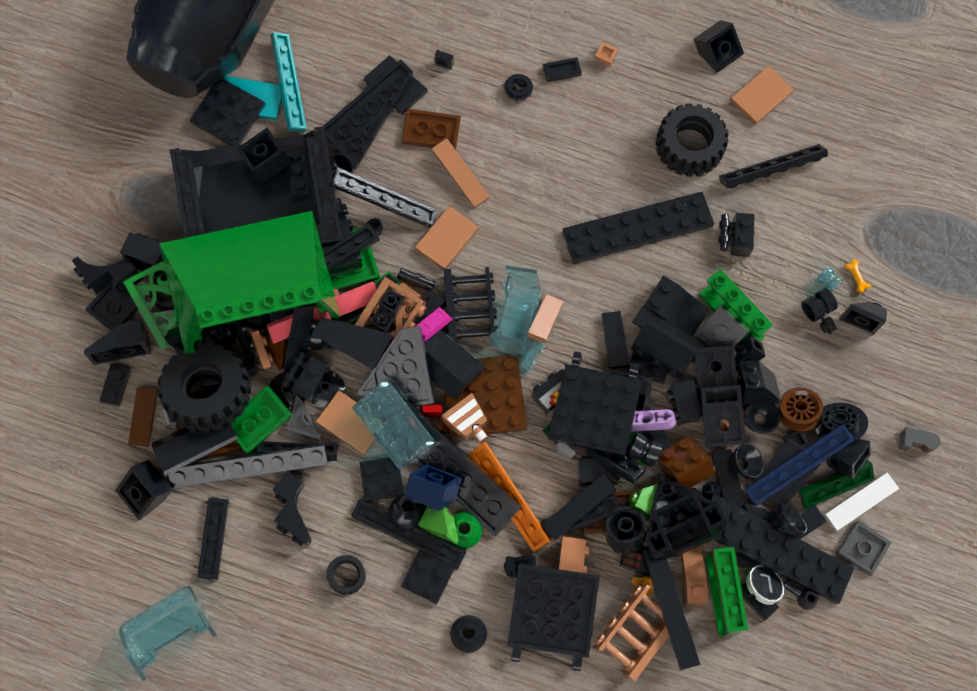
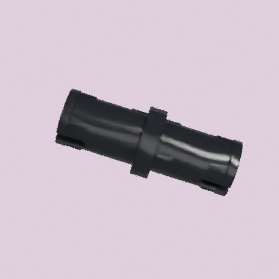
M402 267L397 276V279L412 284V287L416 288L417 286L427 291H433L436 281L427 279L418 272L416 274L405 270Z

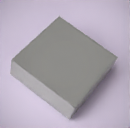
M558 443L556 445L555 451L568 462L574 458L576 452L567 444Z

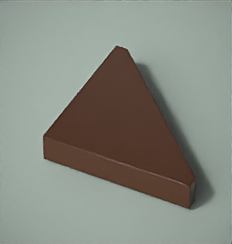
M269 334L265 338L267 346L264 347L271 354L278 370H283L287 338L273 343Z

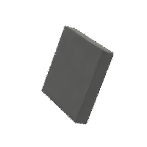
M719 306L698 329L695 335L708 347L734 345L735 347L749 331L727 310Z
M857 520L836 554L869 576H872L892 542Z

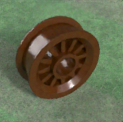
M797 387L786 391L782 395V403L778 409L780 411V421L785 427L797 432H806L814 429L819 424L823 412V403L814 391Z

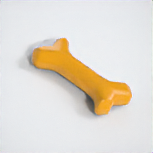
M853 259L851 263L844 265V269L852 273L857 284L856 292L862 294L864 290L870 289L871 284L863 280L858 270L859 261Z

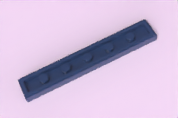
M841 424L744 489L753 504L757 506L855 439L846 426Z

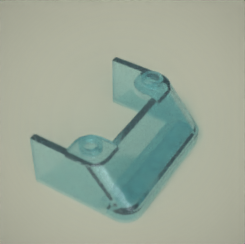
M506 265L508 277L504 279L502 290H505L506 294L499 329L491 333L490 343H492L495 349L517 358L526 359L531 338L527 337L537 315L541 286L537 270Z
M185 586L125 622L119 629L125 656L143 681L147 679L144 668L151 666L155 662L157 657L156 651L189 630H192L195 634H202L209 630L213 637L217 636L209 616L191 586Z

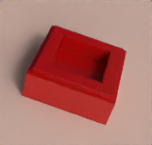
M423 405V415L425 417H442V405Z

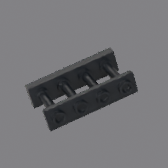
M489 266L485 267V275L458 277L452 275L451 269H444L446 312L453 319L448 323V335L456 342L461 340V338L490 336L491 343H495V337H499L498 326H494V319H497V310L492 305V301H495V290H491L494 277L493 272H489ZM486 282V292L453 293V286H456V284ZM487 300L488 310L458 312L454 310V304H458L457 302ZM489 318L490 328L456 329V322H459V320Z

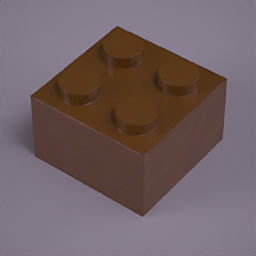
M690 436L662 451L657 459L660 470L664 475L688 488H692L714 475L711 458Z

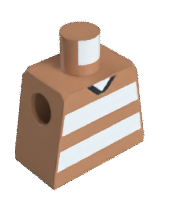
M472 393L442 415V421L464 441L473 436L480 444L488 437L482 429L486 426L487 419Z

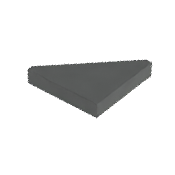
M296 395L291 410L293 416L288 420L285 430L321 441V436L300 396Z

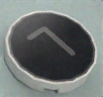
M758 565L747 574L746 584L748 590L756 596V600L766 605H773L782 598L784 585L776 572L765 566Z

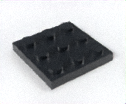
M221 79L212 85L189 121L194 126L230 146L240 145L266 103L227 80Z

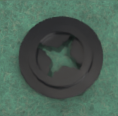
M514 74L506 80L504 89L509 99H515L516 102L518 100L524 101L530 97L533 91V84L527 76ZM516 83L519 87H522L521 93L518 90H514Z

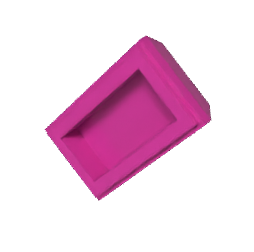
M438 307L416 326L421 325L423 339L426 342L453 319Z

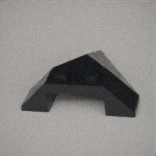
M659 472L658 488L655 491L649 519V531L645 538L653 558L677 557L714 540L728 524L720 505Z

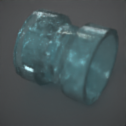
M831 266L817 278L831 292L843 281L841 276H837L834 273V269Z

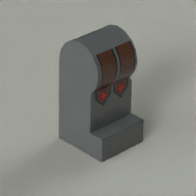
M906 427L901 431L899 450L907 451L914 447L920 448L923 452L930 453L940 446L941 441L935 433Z

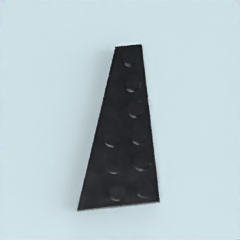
M401 59L323 125L325 138L341 154L346 155L351 160L356 170L413 76V71Z

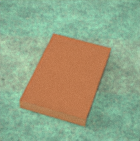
M768 66L736 93L730 101L756 125L790 96L794 89Z
M449 206L416 245L415 250L443 270L447 269L479 230V227Z
M341 391L336 393L316 420L317 424L363 456L386 424V422Z

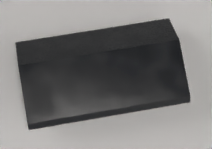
M442 329L424 342L431 380L454 400L460 397L468 384L476 382L486 368Z
M229 424L224 426V429L219 431L217 429L212 430L211 433H203L202 431L194 433L190 432L188 428H181L151 443V446L164 474L167 475L239 438L232 425Z

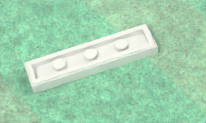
M886 473L826 513L824 517L836 532L897 491L899 487L890 475Z

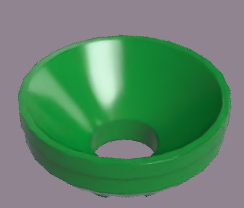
M463 512L454 515L459 541L457 544L450 543L461 549L475 546L482 536L481 523L470 513ZM467 523L470 526V532L468 534H461L458 530L460 524Z

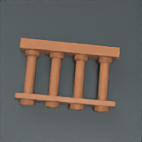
M647 584L637 585L632 590L630 599L621 604L619 607L620 612L616 617H612L606 625L607 629L594 640L595 645L592 647L595 651L602 652L603 649L607 650L625 666L623 675L633 681H636L669 636L659 604L646 594L650 589ZM640 600L661 617L662 622L658 627L654 628L634 610ZM628 616L649 633L650 638L646 643L642 644L621 626ZM616 632L637 650L638 654L634 659H628L609 642Z

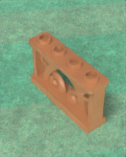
M384 277L355 325L367 328L378 310V304L387 289L393 287L405 295V300L413 302L414 310L411 313H406L405 310L408 305L401 307L396 317V330L389 333L393 335L392 340L400 329L416 326L414 322L418 316L421 317L424 314L426 302ZM403 318L408 319L405 324Z

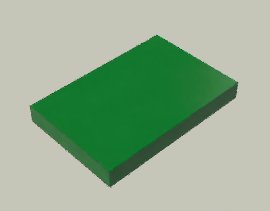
M266 386L249 401L247 406H244L245 411L243 414L235 418L236 421L231 425L239 438L236 440L246 454H249L293 415L273 390Z

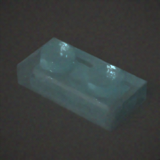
M537 340L534 341L520 366L521 373L527 375L529 370L533 371L537 364L535 358L538 354L542 355L546 347L544 343Z

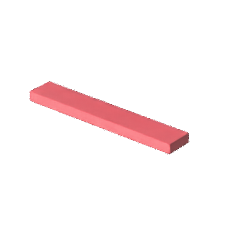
M370 282L335 296L340 316L366 306L376 292L375 284ZM317 304L314 309L312 325L316 319L320 320L321 317L330 319L328 312L323 311V313L319 314ZM293 314L266 324L273 343L289 338Z

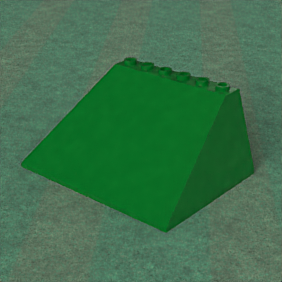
M312 211L159 243L185 354L195 352L194 343L197 340H203L201 335L203 328L313 303L317 304L319 314L325 311L330 314L331 320L340 318Z

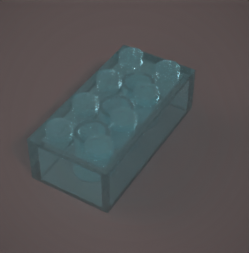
M389 381L379 383L352 407L399 470L408 467L436 443Z

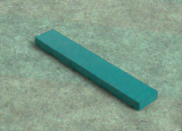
M272 32L270 37L288 131L304 133L307 127L289 34Z

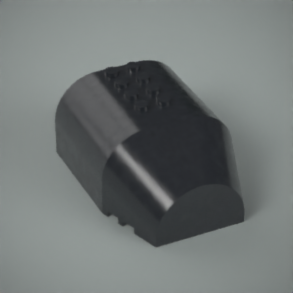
M138 0L134 7L135 17L131 26L132 36L129 39L127 62L137 75L154 87L174 96L193 98L241 67L275 0Z

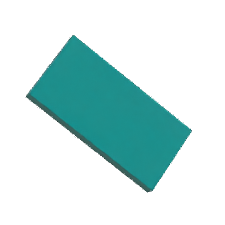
M230 76L223 78L266 103L258 118L277 121L282 102L279 85Z

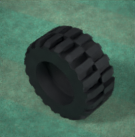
M688 103L685 107L679 105L675 110H670L667 116H664L656 138V151L658 156H661V162L663 164L667 163L669 170L672 171L674 169L677 171L676 174L682 175L684 173L687 177H692L693 174H696L697 177L702 176L704 171L705 173L711 172L720 163L728 145L729 133L728 129H725V121L720 120L721 116L717 112L714 114L711 108H703L701 104L693 106L692 103ZM682 130L697 131L705 137L708 147L700 151L688 150L679 144L676 134Z

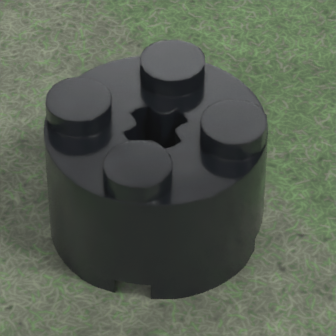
M629 506L615 508L606 519L605 538L608 545L615 553H632L643 546L646 534V520L643 514Z

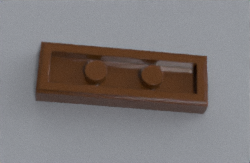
M137 387L128 441L129 446L149 447L157 389Z

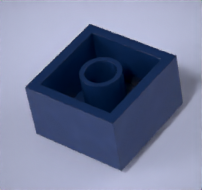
M426 464L409 474L404 496L410 498L414 503H422L432 510L440 511L456 500L462 478Z

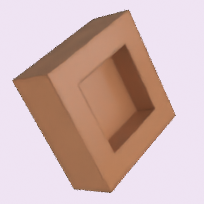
M602 42L594 59L611 66L618 53V48Z

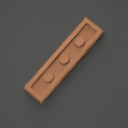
M448 139L432 148L436 157L474 208L490 198Z

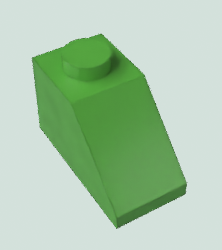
M658 484L633 492L628 500L630 503L629 507H632L637 512H641L646 521L650 519Z
M427 507L418 525L437 537L457 544L459 540L454 517L448 513V509L444 507L440 511H435Z

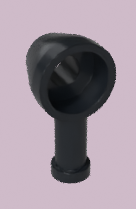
M788 579L784 582V589L797 596V603L802 609L811 610L816 607L818 596L814 591L808 589L802 591L790 583ZM808 595H810L813 598L812 602L808 601Z

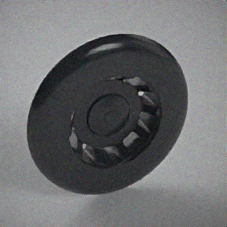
M832 403L823 407L820 422L814 428V431L822 438L841 424H844L855 439L854 441H856L865 434L868 428V418L855 405Z

